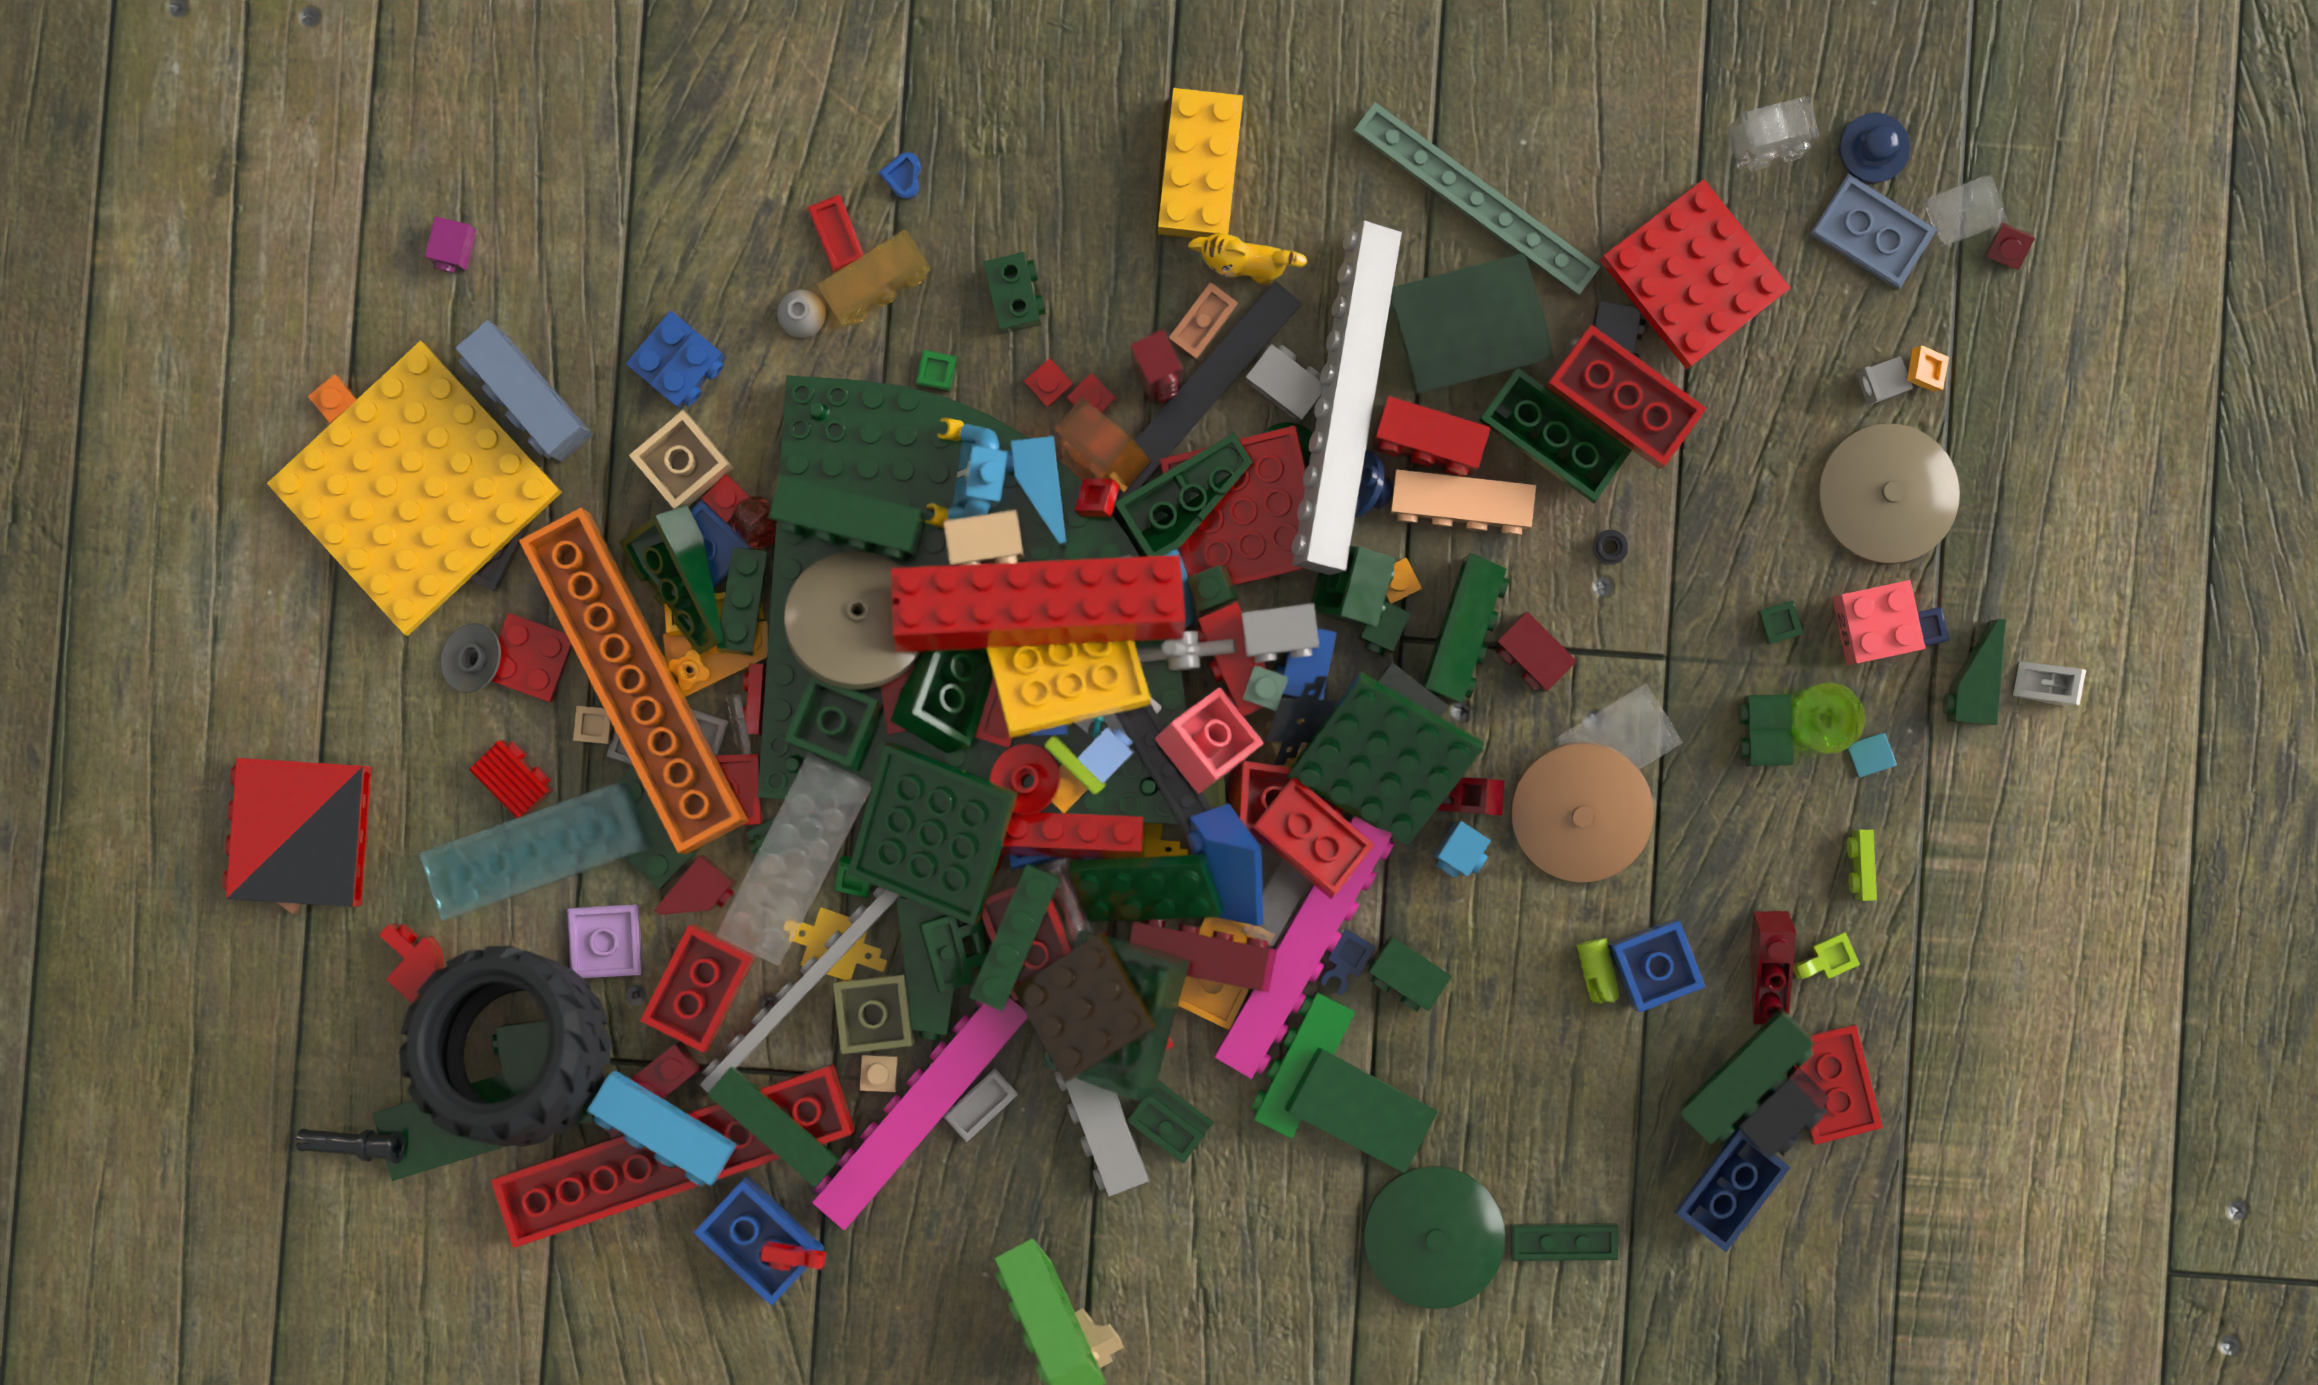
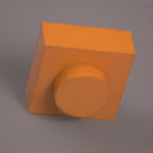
M336 374L308 395L309 399L329 423H332L357 400Z

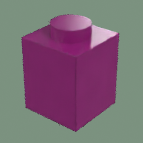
M435 216L425 257L432 263H435L434 269L452 274H455L456 269L467 271L476 230L469 224Z

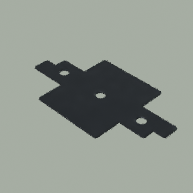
M1316 676L1314 683H1306L1300 699H1281L1265 740L1266 742H1282L1274 763L1275 765H1285L1288 758H1296L1301 743H1309L1332 712L1335 700H1319L1327 676ZM1311 690H1315L1314 694L1309 695ZM1299 719H1304L1302 723H1298ZM1292 747V750L1287 751V748Z

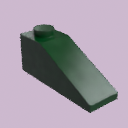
M2006 619L1989 621L1950 685L1949 693H1945L1943 713L1947 714V722L1987 726L1998 725Z

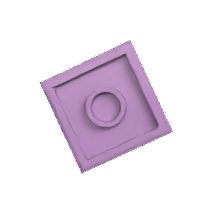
M639 904L567 909L570 969L574 970L582 978L643 974Z

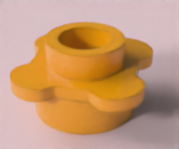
M689 649L679 659L672 658L668 664V669L675 673L679 680L678 686L684 690L690 689L692 684L699 680L706 681L710 676V669L705 667L704 661L695 649ZM686 667H691L692 672H687Z

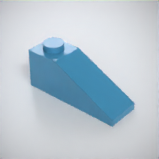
M1054 436L1011 441L1012 450L1007 451V471L1015 472L1017 483L1059 547L1066 546Z

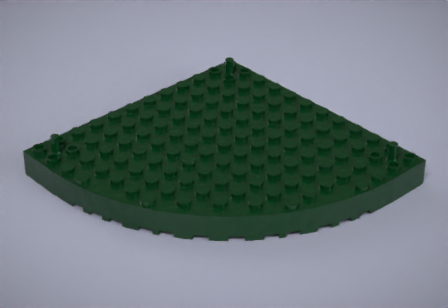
M786 375L780 476L917 508L926 515L925 520H931L935 512L926 509L928 504L934 503L947 509L952 507L963 442L962 440L952 441L938 437V433L946 434L948 430L947 423L941 422V418L956 419L962 421L964 425L970 424L994 431L998 437L999 448L1004 451L1012 450L1011 441L1030 438L989 414L950 398L910 387L854 379ZM1056 458L1066 546L1059 547L1017 483L1015 472H1008L1006 464L1000 502L987 515L1016 510L1025 558L1017 560L1018 563L1120 558L1128 554L1131 557H1140L1129 537L1112 515L1111 517H1081L1074 510L1082 481ZM924 522L916 557L907 555L906 561L891 557L887 558L895 561L903 568L951 566L945 528L941 529ZM776 528L758 798L867 804L883 746L888 742L959 770H965L966 773L990 782L995 762L1009 748L976 738L975 735L980 719L969 747L945 753L910 732L888 734L883 708L857 772L793 747L784 741L812 675L796 659L786 637L785 608L789 593L800 575L817 561L841 552L862 550L846 545L847 540L838 538L837 543L834 544L816 539V537L812 536V531L803 529L801 536ZM872 546L871 553L887 557L882 553V548ZM856 612L853 615L860 616L862 614ZM1166 639L1134 641L1136 649L1163 646ZM922 652L920 653L917 660L914 662L915 666L919 661L920 657L922 656ZM1168 660L1140 662L1149 695L1162 707L1157 715L1166 728L1186 712L1181 670H1168ZM881 686L868 689H851L876 699L883 705ZM1094 721L1089 725V734L1077 724L1070 723L1067 724L1068 735L1057 736L1079 757L1096 739L1091 735ZM1101 721L1100 734L1109 727L1105 721ZM1030 733L1014 736L1010 748L1021 744H1033L1048 751L1045 748V744L1053 735L1031 736ZM1133 745L1130 748L1134 753L1105 782L1107 785L1098 794L1093 795L1087 790L1064 813L1143 817L1144 822L1179 824ZM1053 756L1058 764V767H1060L1062 763L1055 756ZM1033 776L1026 777L1023 782L1024 787H1031L1034 783ZM1052 802L1046 808L1039 811L1040 813H1063Z

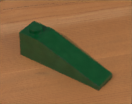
M1232 433L1115 502L1112 514L1129 537L1131 543L1144 557L1165 556L1183 545L1253 462L1236 434Z
M688 505L655 515L619 541L634 573L641 582L647 580L657 592L654 598L660 606L666 604L674 613L675 625L699 655L706 653L724 641L703 536Z

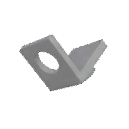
M1901 356L1872 367L1867 366L1855 373L1867 405L1893 397L1913 388L1912 383L1907 381L1908 373Z

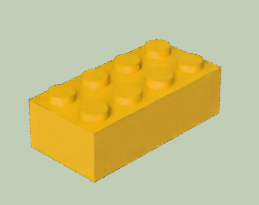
M1173 88L1158 222L1159 235L1198 238L1208 237L1216 233L1228 234L1243 95Z

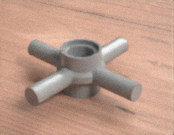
M1189 631L1184 632L1183 639H1166L1163 646L1137 648L1136 650L1140 662L1168 660V670L1177 671L1201 668L1200 660L1203 656L1236 653L1237 644L1235 639L1199 642L1198 632Z

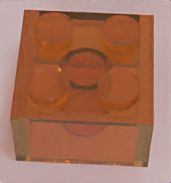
M1084 398L1077 402L1054 429L1063 439L1059 443L1060 446L1070 454L1069 456L1084 469L1087 467L1095 474L1094 476L1097 479H1114L1120 485L1119 489L1123 493L1151 462L1131 436Z

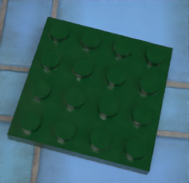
M1361 672L1291 766L1287 778L1290 780L1292 778L1298 779L1315 794L1375 828L1391 832L1393 838L1408 846L1483 751L1484 742Z
M888 742L883 746L848 874L975 926L980 922L1018 793Z

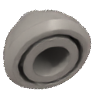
M804 289L793 290L787 293L781 299L777 308L779 325L787 334L796 338H807L816 334L823 326L826 317L825 306L822 300L815 293Z

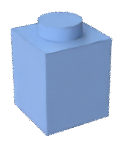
M1108 727L1077 759L1102 783H1105L1134 753L1129 747L1133 741L1120 728L1113 732Z

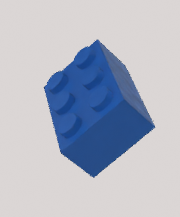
M749 1176L745 1177L694 1232L700 1240L771 1306L807 1267L802 1265L790 1266V1270L770 1268L769 1262L761 1261L763 1245L767 1241L800 1246L802 1249L823 1251L825 1248Z

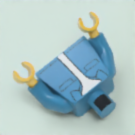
M950 418L940 419L941 422L947 423L948 430L946 434L938 433L937 435L941 439L963 441L953 504L950 509L934 503L928 504L926 509L935 512L931 520L924 521L941 529L945 528L944 521L987 515L1000 502L1007 460V451L999 448L998 437L994 431L970 424L964 425L962 421Z

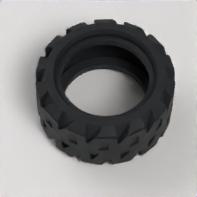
M486 946L484 950H469L446 962L448 967L435 970L418 989L417 994L422 995V998L408 1007L401 1029V1034L408 1036V1039L399 1049L402 1076L411 1079L408 1092L419 1110L424 1114L431 1115L432 1123L452 1135L503 1147L510 1145L525 1147L547 1141L553 1133L560 1135L581 1119L583 1106L585 1104L591 1106L604 1084L605 1078L602 1065L609 1066L611 1037L603 1026L608 1024V1019L600 999L589 990L591 986L574 970L559 964L557 961L530 951L510 946ZM526 991L537 1001L547 1021L549 1044L546 1059L535 1080L523 1092L507 1101L489 1104L479 1096L468 1079L464 1063L466 1038L476 1017L492 1001L509 993Z

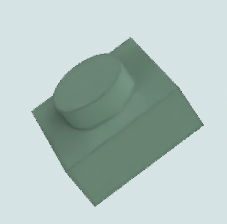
M1255 665L1243 700L1277 711L1289 677Z

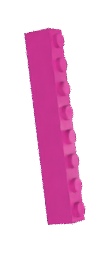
M1354 815L1351 817L1349 823L1374 843L1375 846L1332 899L1327 897L1315 885L1311 886L1275 949L1277 952L1269 992L1251 990L1230 1030L1227 1031L1216 1050L1215 1058L1251 1079L1255 1072L1260 1075L1263 1073L1271 1058L1270 1055L1266 1054L1273 1041L1277 1044L1281 1042L1289 1027L1284 1022L1290 1011L1298 1012L1307 996L1302 991L1308 980L1314 983L1321 973L1324 964L1319 961L1326 950L1332 953L1342 934L1337 932L1343 920L1350 922L1358 909L1359 903L1355 902V899L1360 890L1368 891L1377 875L1372 870L1378 859L1385 861L1395 844L1390 841L1393 835L1391 832L1375 828Z
M1011 994L1003 1011L976 1001L975 1003L980 1007L972 1018L967 1014L961 1018L952 1029L957 1034L949 1044L942 1041L929 1056L934 1061L926 1071L919 1067L906 1082L911 1089L903 1098L896 1094L883 1109L888 1114L880 1125L873 1121L860 1136L865 1141L856 1152L850 1148L838 1161L837 1165L842 1169L832 1179L827 1174L814 1189V1192L819 1196L813 1201V1204L844 1231L1028 1018L1021 1003L1018 1000L1013 1001Z

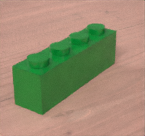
M1315 991L1313 997L1306 996L1298 1011V1014L1303 1017L1297 1029L1291 1026L1282 1043L1283 1046L1287 1047L1282 1059L1275 1058L1266 1077L1270 1078L1271 1081L1266 1091L1259 1090L1251 1105V1109L1255 1110L1254 1120L1291 1139L1302 1119L1285 1110L1318 1047L1334 1055L1355 1014L1352 1008L1318 991Z

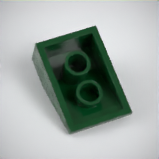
M986 648L924 651L900 691L890 721L945 753L969 747L994 678Z

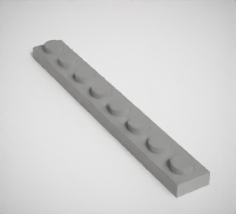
M878 887L873 892L877 899L868 908L862 904L848 920L852 925L844 934L838 930L824 944L828 949L819 960L813 956L799 970L804 976L795 985L789 981L776 994L775 997L779 1002L770 1011L764 1007L753 1018L751 1023L755 1027L745 1037L740 1033L726 1047L730 1051L728 1056L722 1062L716 1058L702 1072L706 1079L700 1086L708 1093L731 1066L737 1069L893 905L900 895Z

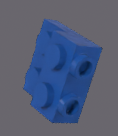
M670 311L626 364L681 410L685 405L690 407L695 403L702 393L699 388L708 378L713 380L717 377L724 367L722 361L726 356L675 313Z

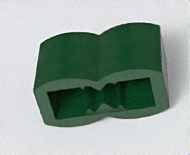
M1791 694L1745 696L1744 703H1739L1738 706L1739 724H1745V738H1740L1739 742L1740 758L1746 759L1747 767L1793 765Z

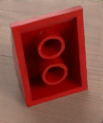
M1242 761L1230 774L1229 804L1258 844H1265L1250 829L1290 780L1287 778L1290 767ZM1320 797L1342 816V808Z

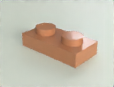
M1210 282L1169 336V341L1197 360L1236 309L1238 302Z

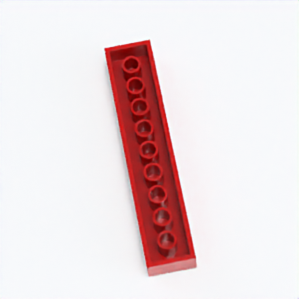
M834 1063L758 1088L822 1144L851 1135L855 1131ZM718 1103L686 1112L688 1115L738 1144L717 1180L780 1159L777 1154ZM625 1134L499 1175L491 1180L513 1248L700 1185L689 1180L685 1176L687 1171L676 1164L673 1167H668L659 1162L654 1157L656 1152L648 1147L643 1146L642 1149H639L625 1141Z

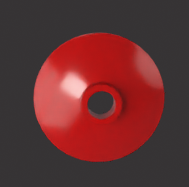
M1021 744L1009 748L1000 755L992 768L990 782L1018 793L1012 813L1029 815L1043 810L1053 801L1060 786V770L1056 760L1048 751L1037 745ZM1033 776V785L1025 788L1023 784L1025 778Z

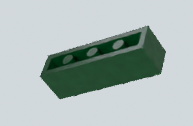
M1026 865L969 996L970 998L997 1010H1004L1060 882V877L1033 865Z

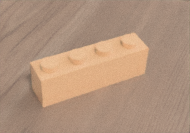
M1397 469L1393 474V493L1390 501L1389 515H1397L1398 522L1417 523L1418 518L1432 519L1431 525L1440 527H1452L1453 522L1467 523L1466 529L1475 531H1487L1488 526L1501 527V533L1522 535V530H1528L1532 527L1536 485Z

